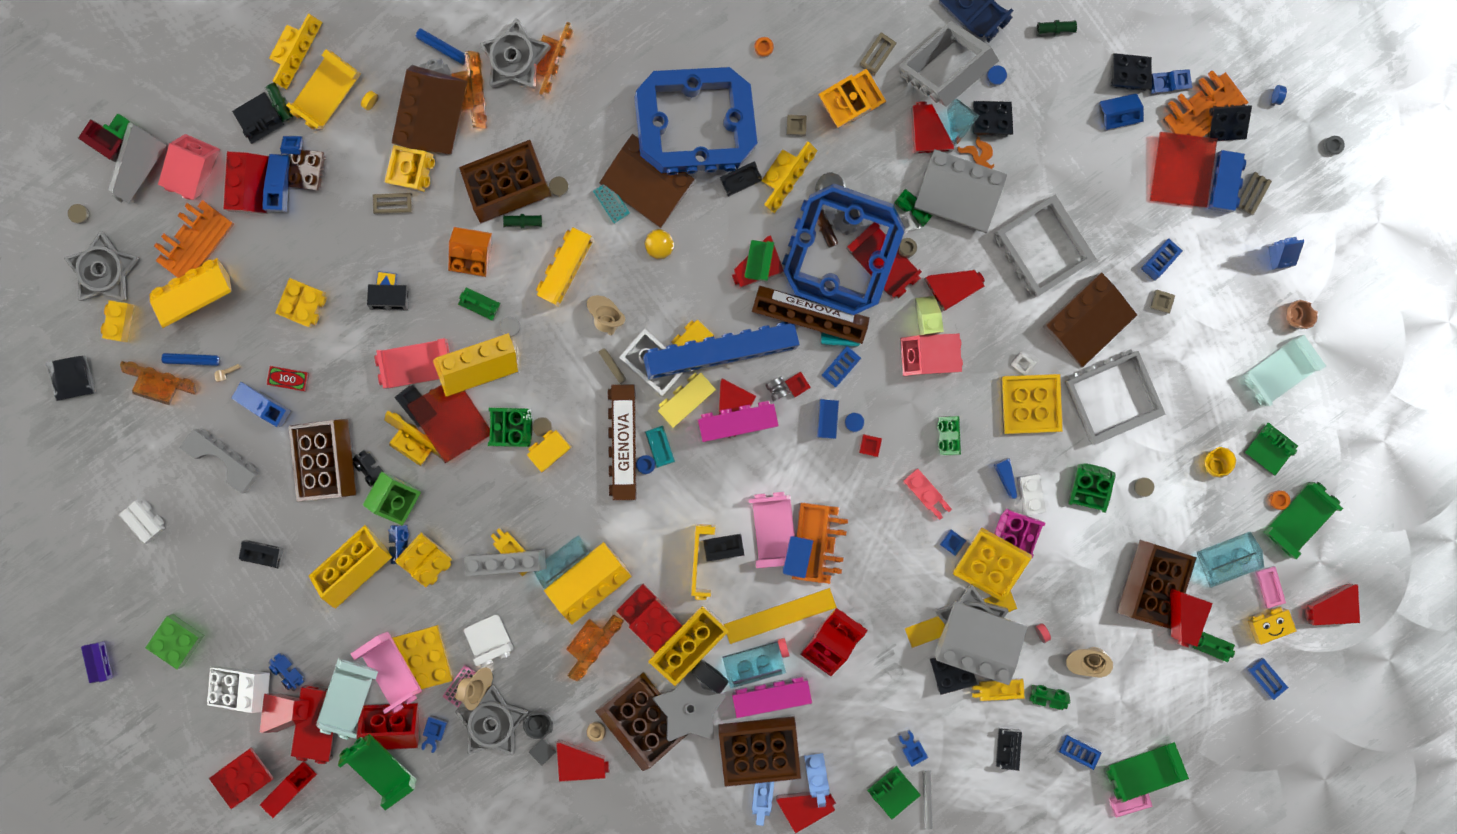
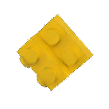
M393 145L385 183L425 192V188H428L430 185V177H428L430 169H433L435 165L433 154Z
M289 278L275 314L312 328L319 320L320 315H318L320 307L323 308L326 303V292Z
M420 533L395 562L410 573L412 578L424 587H427L429 584L433 585L437 581V575L442 570L446 571L450 567L452 559L445 550L423 533Z

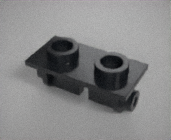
M363 450L359 453V456L357 454L354 456L353 465L359 472L362 471L365 475L366 483L372 487L383 470L379 465L372 469L371 466L376 461L369 451Z

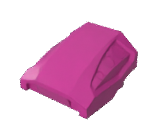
M1006 509L1000 516L994 534L1031 554L1033 558L1035 545L1041 529L1046 523Z

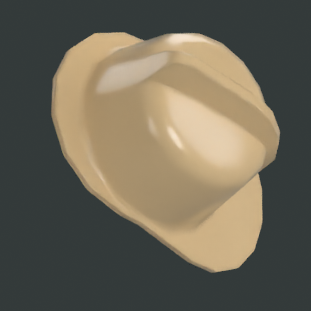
M596 295L588 299L587 308L594 317L595 327L602 332H607L610 336L613 335L617 328L625 322L623 313L610 299L604 296Z
M1098 647L1073 651L1066 660L1068 669L1078 675L1101 678L1109 675L1113 669L1111 658L1104 650Z
M483 667L473 677L464 678L459 683L455 698L464 703L468 710H474L489 690L493 680L491 670Z

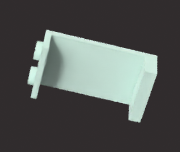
M1299 335L1243 375L1245 378L1244 382L1250 390H1254L1256 393L1255 398L1261 405L1271 406L1275 399L1315 371L1322 370L1326 365L1306 336Z
M338 658L316 722L320 732L331 735V732L339 734L338 737L349 740L350 737L356 739L357 735L354 731L372 678L376 679L378 671L376 669Z

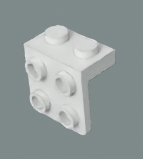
M498 614L464 629L466 638L475 656L473 661L476 666L480 664L482 667L493 663L492 659L498 656L499 659L505 658L510 655L509 651L513 649V645Z

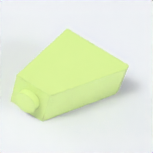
M935 296L915 298L920 335H934L944 332L942 314Z

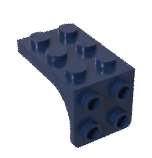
M939 0L972 35L983 42L987 41L990 43L999 32L998 28L1004 29L1013 18L1011 16L1014 11L1012 8L1006 10L994 0Z

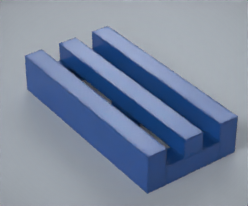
M1264 658L1259 659L1258 663H1255L1252 668L1248 669L1249 673L1273 700L1289 688ZM1261 665H1264V667L1270 672V674L1275 678V680L1281 685L1280 689L1263 671V669L1260 667ZM1256 670L1260 672V674L1265 678V680L1276 691L1275 693H1273L1268 688V686L1263 682V680L1257 675V673L1255 672Z

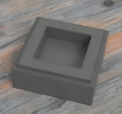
M541 739L529 753L542 766L556 751L544 739Z

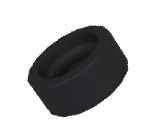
M701 660L692 670V673L703 684L718 694L729 683L724 675L704 660Z

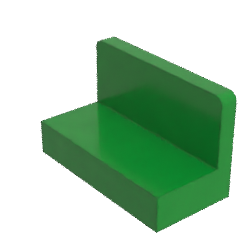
M751 240L745 278L764 282L768 281L774 242Z

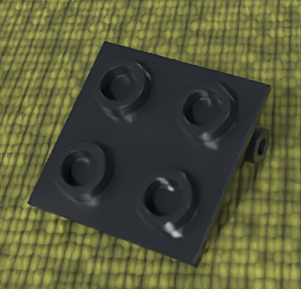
M1113 53V78L1111 79V86H1114V88L1125 87L1127 90L1129 87H1131V90L1146 91L1152 89V57Z
M266 92L232 111L243 129L244 136L249 139L251 144L284 126Z
M973 101V134H977V136L986 134L988 136H991V134L997 136L998 134L1005 135L1006 137L1013 135L1012 102Z
M1225 105L1224 107L1213 106V108H1210L1209 114L1212 116L1209 141L1247 139L1252 105H1230V107Z
M936 657L930 659L940 695L978 685L974 673L937 661Z

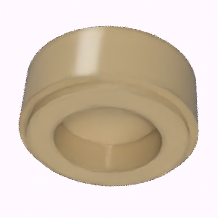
M593 722L588 726L587 736L591 741L598 742L605 737L606 728L601 722Z

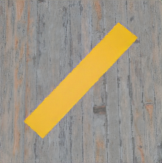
M828 588L724 625L729 630L727 637L729 643L732 644L837 607L831 590Z
M1011 591L1003 602L993 596L983 599L986 603L1006 607L1009 612L1017 609ZM937 616L905 628L911 647L914 648L940 638L945 624Z

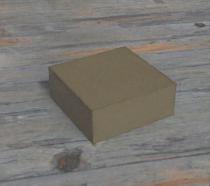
M787 115L786 135L806 136L807 116Z
M1155 290L1150 308L1170 314L1175 295Z

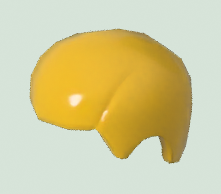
M662 229L652 230L647 234L644 241L647 253L655 259H665L672 253L674 248L671 235Z
M1217 447L1209 452L1204 460L1206 471L1213 477L1222 478L1229 475L1236 465L1234 453L1224 447Z

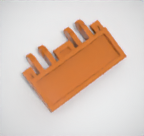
M1214 71L1208 73L1209 78L1218 88L1215 91L1204 78L1199 80V84L1208 95L1207 97L1202 90L1189 100L1183 94L1178 95V100L1186 109V113L1183 114L1173 101L1168 103L1169 108L1177 119L1170 113L1164 120L1185 149L1210 132L1212 116L1209 114L1210 108H1213V106L1224 107L1228 105L1230 107V105L1237 106L1249 103L1226 72L1220 77Z
M203 200L197 206L204 211L203 214L189 203L185 205L187 210L198 216L194 222L184 213L180 212L177 215L192 227L190 229L183 224L174 237L180 241V244L163 233L161 237L174 247L172 251L169 252L161 244L156 243L154 245L156 249L168 257L167 259L160 254L156 262L177 278L184 276L190 269H197L202 266L234 225L233 222Z
M809 503L800 504L797 537L813 540L806 577L792 576V579L831 584V575H824L823 572L842 574V569L826 567V560L840 563L843 562L844 557L825 555L826 553L834 554L836 537H829L828 534L846 536L847 531L830 529L831 522L848 524V519L830 517V515H839L840 507Z

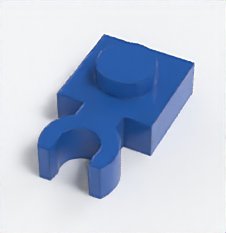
M431 716L428 717L423 736L428 738L423 742L422 750L426 748V744H431L433 747L431 752L434 753L436 751V740H442L447 721Z
M908 730L909 738L907 740H904L901 735H898L900 742L906 745L902 750L911 767L927 759L928 756L919 740L913 742V733Z

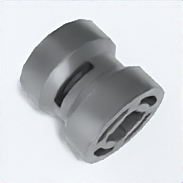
M782 376L765 384L767 390L771 392L773 402L790 394L788 388L783 384Z

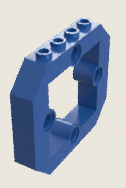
M730 67L653 71L636 90L634 99L640 156L661 173L676 175L679 172L695 174L698 171H705L706 173H713L717 170L735 171L753 152L758 143L751 84ZM687 83H694L696 87L691 88ZM729 88L731 108L724 117L723 125L726 130L734 132L735 148L708 150L700 146L696 147L693 151L662 152L661 135L665 133L668 126V117L663 112H658L656 92L682 91L685 96L692 98L696 97L700 90ZM730 117L737 118L738 122H732ZM659 121L661 122L662 126L657 127L653 124V122ZM696 156H702L705 161L699 162Z
M832 184L811 194L808 201H803L800 211L804 213L802 218H797L794 229H797L796 236H791L788 247H791L790 253L785 254L782 262L785 265L784 273L795 295L852 315L879 304L905 231V227L894 205L837 184ZM823 204L844 211L845 219L850 224H859L864 218L889 227L881 250L873 252L870 256L869 268L873 273L865 294L840 286L838 276L833 273L825 274L820 279L800 272L807 249L815 241V226ZM857 209L860 212V216L853 217L850 211ZM806 232L811 236V239L804 240L801 238V234ZM881 258L884 264L878 266L874 263V259ZM832 281L835 287L828 288L825 286V282Z

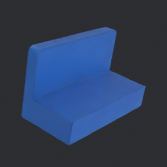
M1136 93L1100 101L1106 130L1144 122V106Z
M819 399L818 438L836 439L839 400Z
M790 536L782 571L783 574L800 578L806 577L813 540Z

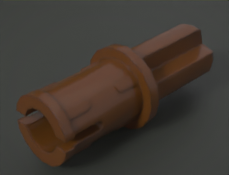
M822 209L817 224L820 228L819 232L822 233L827 246L830 248L837 245L838 240L832 229L833 224L830 225L825 210Z

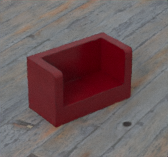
M90 119L78 137L79 140L109 160L117 161L123 140L99 123Z

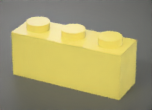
M695 372L687 379L689 383L684 388L680 385L673 392L675 395L670 400L666 398L658 405L660 407L658 412L672 428L716 391L702 373L697 375Z

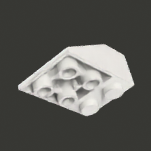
M210 667L207 705L248 713L262 712L264 694H268L270 673L256 670Z

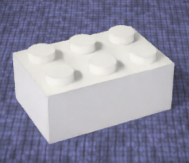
M644 329L619 358L658 393L664 396L683 373L648 380L643 359L645 353H648L647 351L653 348L663 350L666 347Z

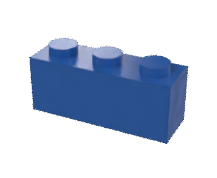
M1225 150L1217 152L1208 209L1229 213L1236 211V208L1238 209L1240 204L1238 193L1243 186L1241 174L1246 167L1244 153Z

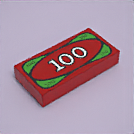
M270 366L267 385L306 391L309 373Z

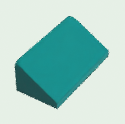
M821 332V345L852 347L860 345V343Z

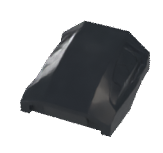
M86 356L70 357L45 363L51 377L56 401L95 394L93 378Z

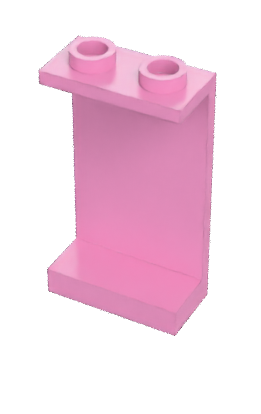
M775 492L771 497H766V493L755 494L754 498L749 499V503H753L759 557L756 560V568L784 566L790 536H795L790 495H785L784 492Z
M389 632L376 636L351 653L354 660L363 657L368 667L378 671L375 680L390 704L389 707L383 710L384 713L390 711L396 713L404 708L402 704L405 702L410 704L418 699L416 695L421 693L422 690Z

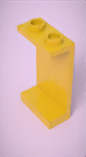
M327 49L321 55L324 57L323 61L293 103L288 102L286 105L291 109L290 113L297 118L302 117L306 120L305 124L313 130L324 128L361 75L354 67Z
M696 524L691 596H695L697 600H707V597H711V590L696 589L699 535H715V525Z

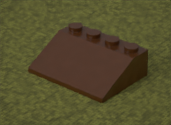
M411 65L406 69L391 143L410 149L452 154L468 81L415 65Z
M632 134L617 154L599 184L607 186L619 195L621 200L662 228L693 186L695 179L686 172H679L676 175H667V173L659 172L640 156L639 138Z
M531 140L459 167L473 210L480 224L552 196Z
M1101 272L1091 279L1042 327L1083 368L1137 316V313L1115 285Z
M348 419L289 425L296 501L356 495Z
M1140 540L1117 613L1171 629L1170 591L1174 589L1186 593L1197 557Z
M644 672L595 711L642 771L651 768L687 736L684 735L672 741L667 740V716L653 700V697L661 695V693Z
M795 716L718 724L725 787L801 779Z

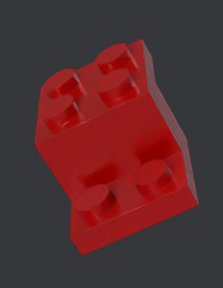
M644 584L616 610L629 624V628L655 654L683 626L670 613V609Z
M836 608L819 626L812 640L805 646L800 655L829 676H832L848 660L854 647L868 630L847 616L846 613Z
M252 747L209 778L230 809L243 802L274 779Z

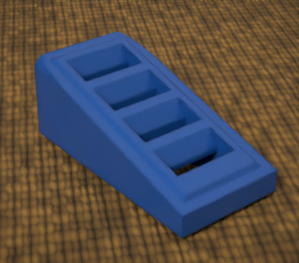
M1168 238L1141 269L1156 281L1183 250ZM1166 247L1174 253L1173 256L1165 249ZM1160 253L1166 256L1169 259V261H1167L1162 255H1160ZM1155 259H1157L1164 266L1162 267L1159 263L1155 261Z
M846 346L822 376L834 387H837L860 361L861 357ZM845 353L854 359L852 363L844 357ZM840 359L849 365L847 369L838 362ZM835 365L844 371L842 375L833 368ZM832 371L836 376L839 377V379L835 380L828 373Z
M1006 458L994 464V468L1009 498L1015 499L1017 498V491L1011 460Z
M1069 735L1066 736L1059 750L1065 756L1093 770L1103 751ZM1070 741H1071V742H1073L1074 744H1073V746H1072L1070 752H1068V751H1066V750H1067V748H1068V746H1069V743H1070ZM1077 745H1079L1081 748L1076 756L1073 753ZM1084 749H1087L1085 758H1080ZM1091 752L1095 753L1092 761L1089 762L1088 759Z

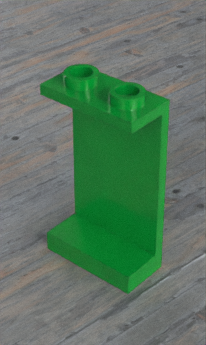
M1309 482L1290 502L1289 506L1263 532L1290 558L1297 559L1301 555L1299 550L1334 512L1343 510L1339 505L1341 502L1335 496H1329L1325 492L1327 489L1319 482Z
M370 734L364 738L360 737L357 739L352 747L345 748L339 755L338 766L341 768L347 763L382 796L380 806L385 811L411 793L415 788L416 778Z
M1175 742L1107 766L1109 770L1106 771L1109 781L1114 782L1115 789L1113 791L1117 800H1121V803L1189 779Z

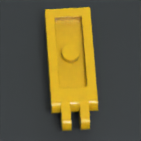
M498 528L496 531L501 537L498 538L494 533L491 535L495 541L493 545L501 554L526 551L508 531L504 533ZM527 572L518 573L523 577Z
M1023 678L1011 679L1009 685L995 680L979 681V685L972 686V690H979L978 693H972V697H980V701L1025 699Z

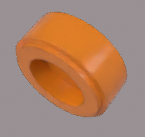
M768 37L759 38L755 42V52L760 57L771 55L774 49L772 40Z
M1278 490L1270 495L1269 502L1273 508L1283 510L1289 506L1290 496L1285 491Z

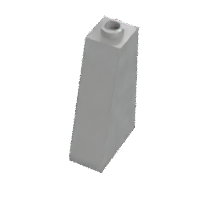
M129 122L108 189L113 194L111 197L121 203L123 200L127 203L131 201L167 146L132 122Z

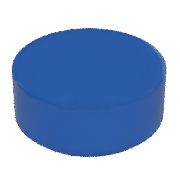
M999 65L993 66L987 73V79L992 85H1001L1007 78L1005 68Z
M1277 85L1271 99L1273 104L1281 105L1284 102L1287 94L1285 86Z
M851 413L845 419V426L852 432L860 431L864 426V418L859 413Z
M643 455L638 458L636 468L642 474H649L655 469V461L651 456Z

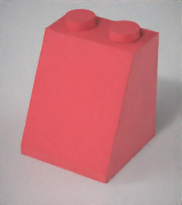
M187 134L182 135L169 143L158 185L164 187L169 192L181 194L185 199L194 200L201 195L220 149Z
M960 333L900 338L903 376L962 372L963 360L961 358L962 343Z

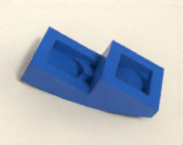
M1190 69L1152 74L1151 94L1192 88Z

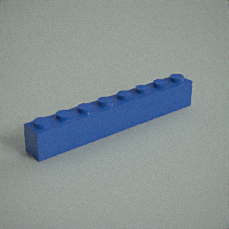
M781 322L776 327L770 328L769 325L759 327L757 331L746 329L737 335L727 333L722 335V338L707 337L703 339V342L696 343V340L686 342L683 346L672 344L663 350H659V348L650 349L643 357L648 380L795 350L800 345L795 324Z

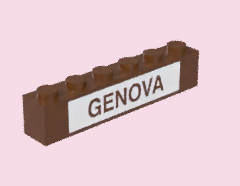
M760 285L752 308L754 313L863 344L870 319L867 316L860 314L852 315L802 297Z
M635 384L611 385V389H608V400H611L612 408H608V419H612V427H608V438L612 439V446L608 448L609 458H612V465H609V477H612V485H609V496H613V500H636Z

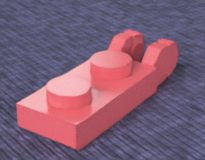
M918 468L903 480L926 508L930 509L939 520L943 518L942 514L934 507L938 501L946 511L950 512L952 510L943 499V496Z

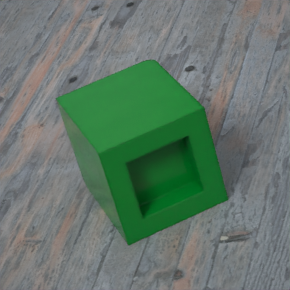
M116 114L110 125L104 124L103 127L123 140L127 125L131 121L120 114Z

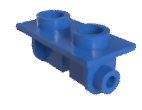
M391 525L390 529H388L389 543H395V546L389 547V553L392 556L390 559L391 564L398 565L395 560L408 547L409 533L407 525Z
M278 653L274 657L275 662L272 659L268 662L270 664L269 669L274 675L278 674L283 679L281 682L286 689H291L294 692L297 688L296 684L300 686L305 682L303 680L304 677L296 668H293L290 672L287 670L292 664L284 654Z

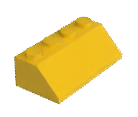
M572 227L571 231H566L563 237L565 242L562 248H557L554 254L556 259L553 265H548L545 271L547 276L544 282L540 281L536 288V291H538L537 296L557 307L562 302L594 241L591 235Z
M218 258L210 259L199 268L190 269L184 276L173 278L167 285L153 289L149 294L150 304L162 328L231 292L230 275Z
M509 333L436 357L433 360L446 397L518 372L516 352Z
M364 525L309 575V578L320 598L336 609L385 565L392 556L376 535Z
M603 542L544 589V592L559 612L573 625L632 576L621 560Z
M702 606L648 662L669 682L676 686L729 630L712 612Z

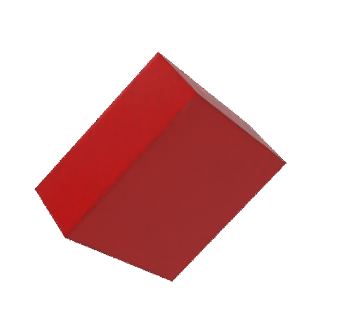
M802 372L785 381L794 398L811 388Z
M863 434L859 453L878 457L882 438Z

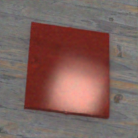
M1160 132L1150 201L1207 207L1218 139L1192 136L1191 134Z
M441 384L407 405L444 463L449 462L466 450H470L471 447L490 436V428L466 391L446 397Z

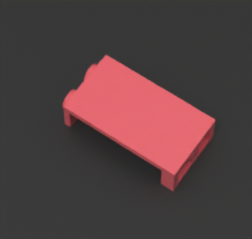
M443 338L427 343L376 350L377 355L374 358L376 366L380 368V374H378L379 384L383 385L384 389L438 380L439 376L433 360L436 357L450 353L448 340Z

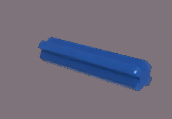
M421 28L416 32L415 36L417 39L462 65L466 63L468 56Z
M163 353L161 357L164 364L218 366L220 360L218 355Z

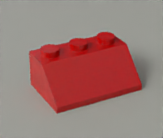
M227 151L224 210L229 212L267 214V211L263 210V189L269 156Z
M418 703L402 704L404 708L396 713L392 711L388 713L383 712L390 704L363 705L358 721L357 739L360 737L364 738L370 734L385 749L418 748Z

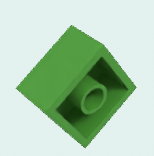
M381 471L363 506L372 513L403 526L421 491L411 484Z
M171 614L166 616L145 648L175 669H180L184 667L205 635L176 615Z

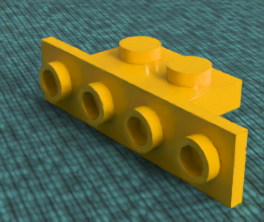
M308 13L300 30L286 25L269 57L272 61L280 64L272 81L286 90L323 23Z
M807 141L797 157L782 149L761 180L764 184L774 189L764 204L774 214L781 207L788 193L792 191L799 177L803 175L807 165L814 159L818 150L810 142Z
M386 412L384 421L399 430L390 441L389 446L419 466H422L431 452L448 463L452 453L446 446L439 445L430 435L421 433L415 425L403 421L397 413Z

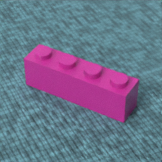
M764 401L758 403L759 407L751 408L750 405L740 406V411L732 412V409L721 410V415L713 416L712 412L702 414V419H698L702 442L778 427L774 404Z
M803 676L794 677L790 682H784V680L774 681L773 685L770 686L758 684L754 686V689L747 690L746 687L735 689V693H732L736 718L812 704L807 678L803 679Z

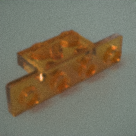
M566 22L559 41L545 35L542 36L541 41L551 46V49L537 64L536 74L545 77L539 92L542 97H545L546 93H550L553 85L551 83L552 77L557 75L560 67L557 64L559 59L564 57L567 49L564 46L566 41L572 37L574 30L571 29L572 25L569 22Z
M465 51L466 71L452 73L451 75L468 81L461 112L471 110L472 127L485 129L487 128V116L479 52Z
M121 361L120 363L123 373L138 377L132 389L134 395L170 405L177 389L194 395L196 393L195 383L187 378L180 379L170 373H160L151 367L144 368L131 361Z
M612 615L603 628L591 619L585 623L566 648L578 660L567 676L569 678L579 681L585 676L586 671L597 660L603 648L608 646L610 639L620 630L624 620L616 615Z

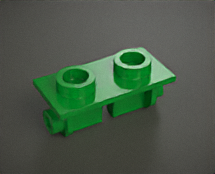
M904 189L894 204L904 212L911 211L917 222L924 227L933 215L914 209L917 197L907 189Z
M467 287L461 293L458 305L492 321L501 304Z
M1202 632L1198 646L1192 647L1225 662H1228L1230 657L1233 658L1235 655L1233 650L1234 644Z
M1044 685L1031 686L1032 694L1029 696V701L1032 704L1046 706L1048 700L1050 701V708L1063 710L1067 709L1068 704L1071 703L1069 693L1062 689H1050Z

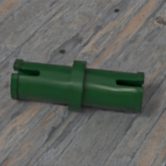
M1076 20L1037 22L1038 35H1060V33H1076L1077 31Z
M271 83L267 85L265 89L272 100L271 104L273 108H276L282 122L291 120L293 115L286 106L287 100L280 93L277 84Z
M503 215V227H521V229H525V227H542V215Z

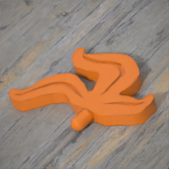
M980 137L976 138V145L982 150L980 157L975 146L957 147L959 153L971 154L976 164L991 169L994 168V164L990 165L986 162L993 156V149L990 144L980 141Z

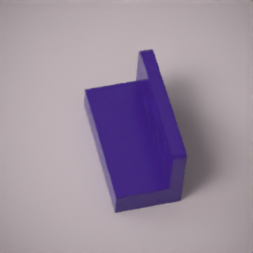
M101 641L82 646L81 650L89 683L112 679L105 642Z

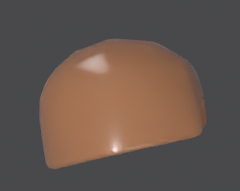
M1297 300L1292 302L1286 310L1287 321L1294 328L1308 329L1317 322L1318 311L1311 307L1310 302Z

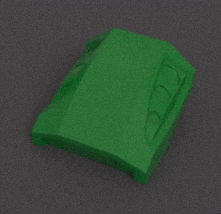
M489 408L490 439L488 446H530L532 439V414L530 409Z
M1088 463L1078 464L1068 504L1090 507L1106 513L1116 478L1115 472L1105 467Z

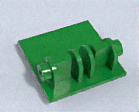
M959 416L939 417L937 427L939 431L938 448L940 455H961Z
M1267 423L1245 453L1276 476L1289 457L1297 453L1298 450L1296 448L1298 445L1270 423Z
M897 766L867 790L891 820L921 796Z

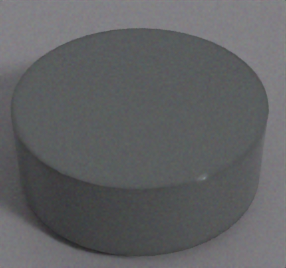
M1336 135L1327 138L1324 142V150L1329 155L1340 154L1345 147L1344 140Z

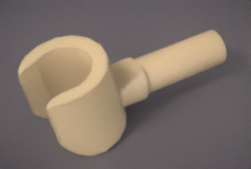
M237 364L228 369L216 371L214 374L215 381H225V374L239 369L240 365Z

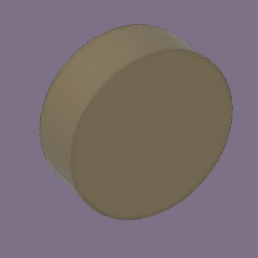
M558 176L550 181L549 189L555 196H563L567 193L569 185L565 178Z
M74 204L68 210V217L72 222L81 224L87 221L89 211L81 204Z
M904 238L901 240L897 252L903 258H910L916 253L917 244L911 238Z
M540 417L533 423V431L538 436H544L548 431L552 430V423L547 418Z
M1139 478L1134 484V490L1140 496H1150L1154 491V483L1149 478Z

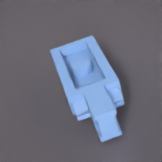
M820 753L804 756L810 795H812V798L817 797L818 808L826 807L825 796L829 795V785L824 755Z
M774 782L755 784L752 814L757 815L756 825L764 826L765 816H770Z

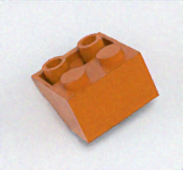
M454 227L449 240L448 271L486 277L491 252L492 233Z

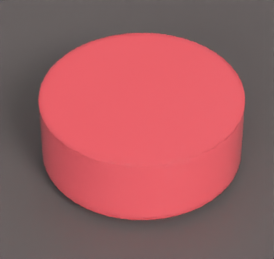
M1040 623L1035 626L1036 633L1043 643L1051 640V635L1044 624Z
M785 638L778 639L782 657H789Z

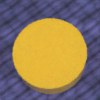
M373 91L367 92L361 101V107L367 111L372 109L378 100V94Z

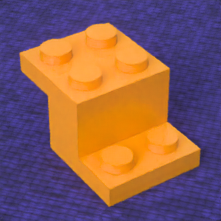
M867 69L855 76L851 74L818 94L837 128L851 120L853 122L886 103L884 96Z

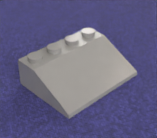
M934 149L914 209L987 233L1007 174Z
M955 601L934 652L936 660L1009 685L1017 667L1027 626Z

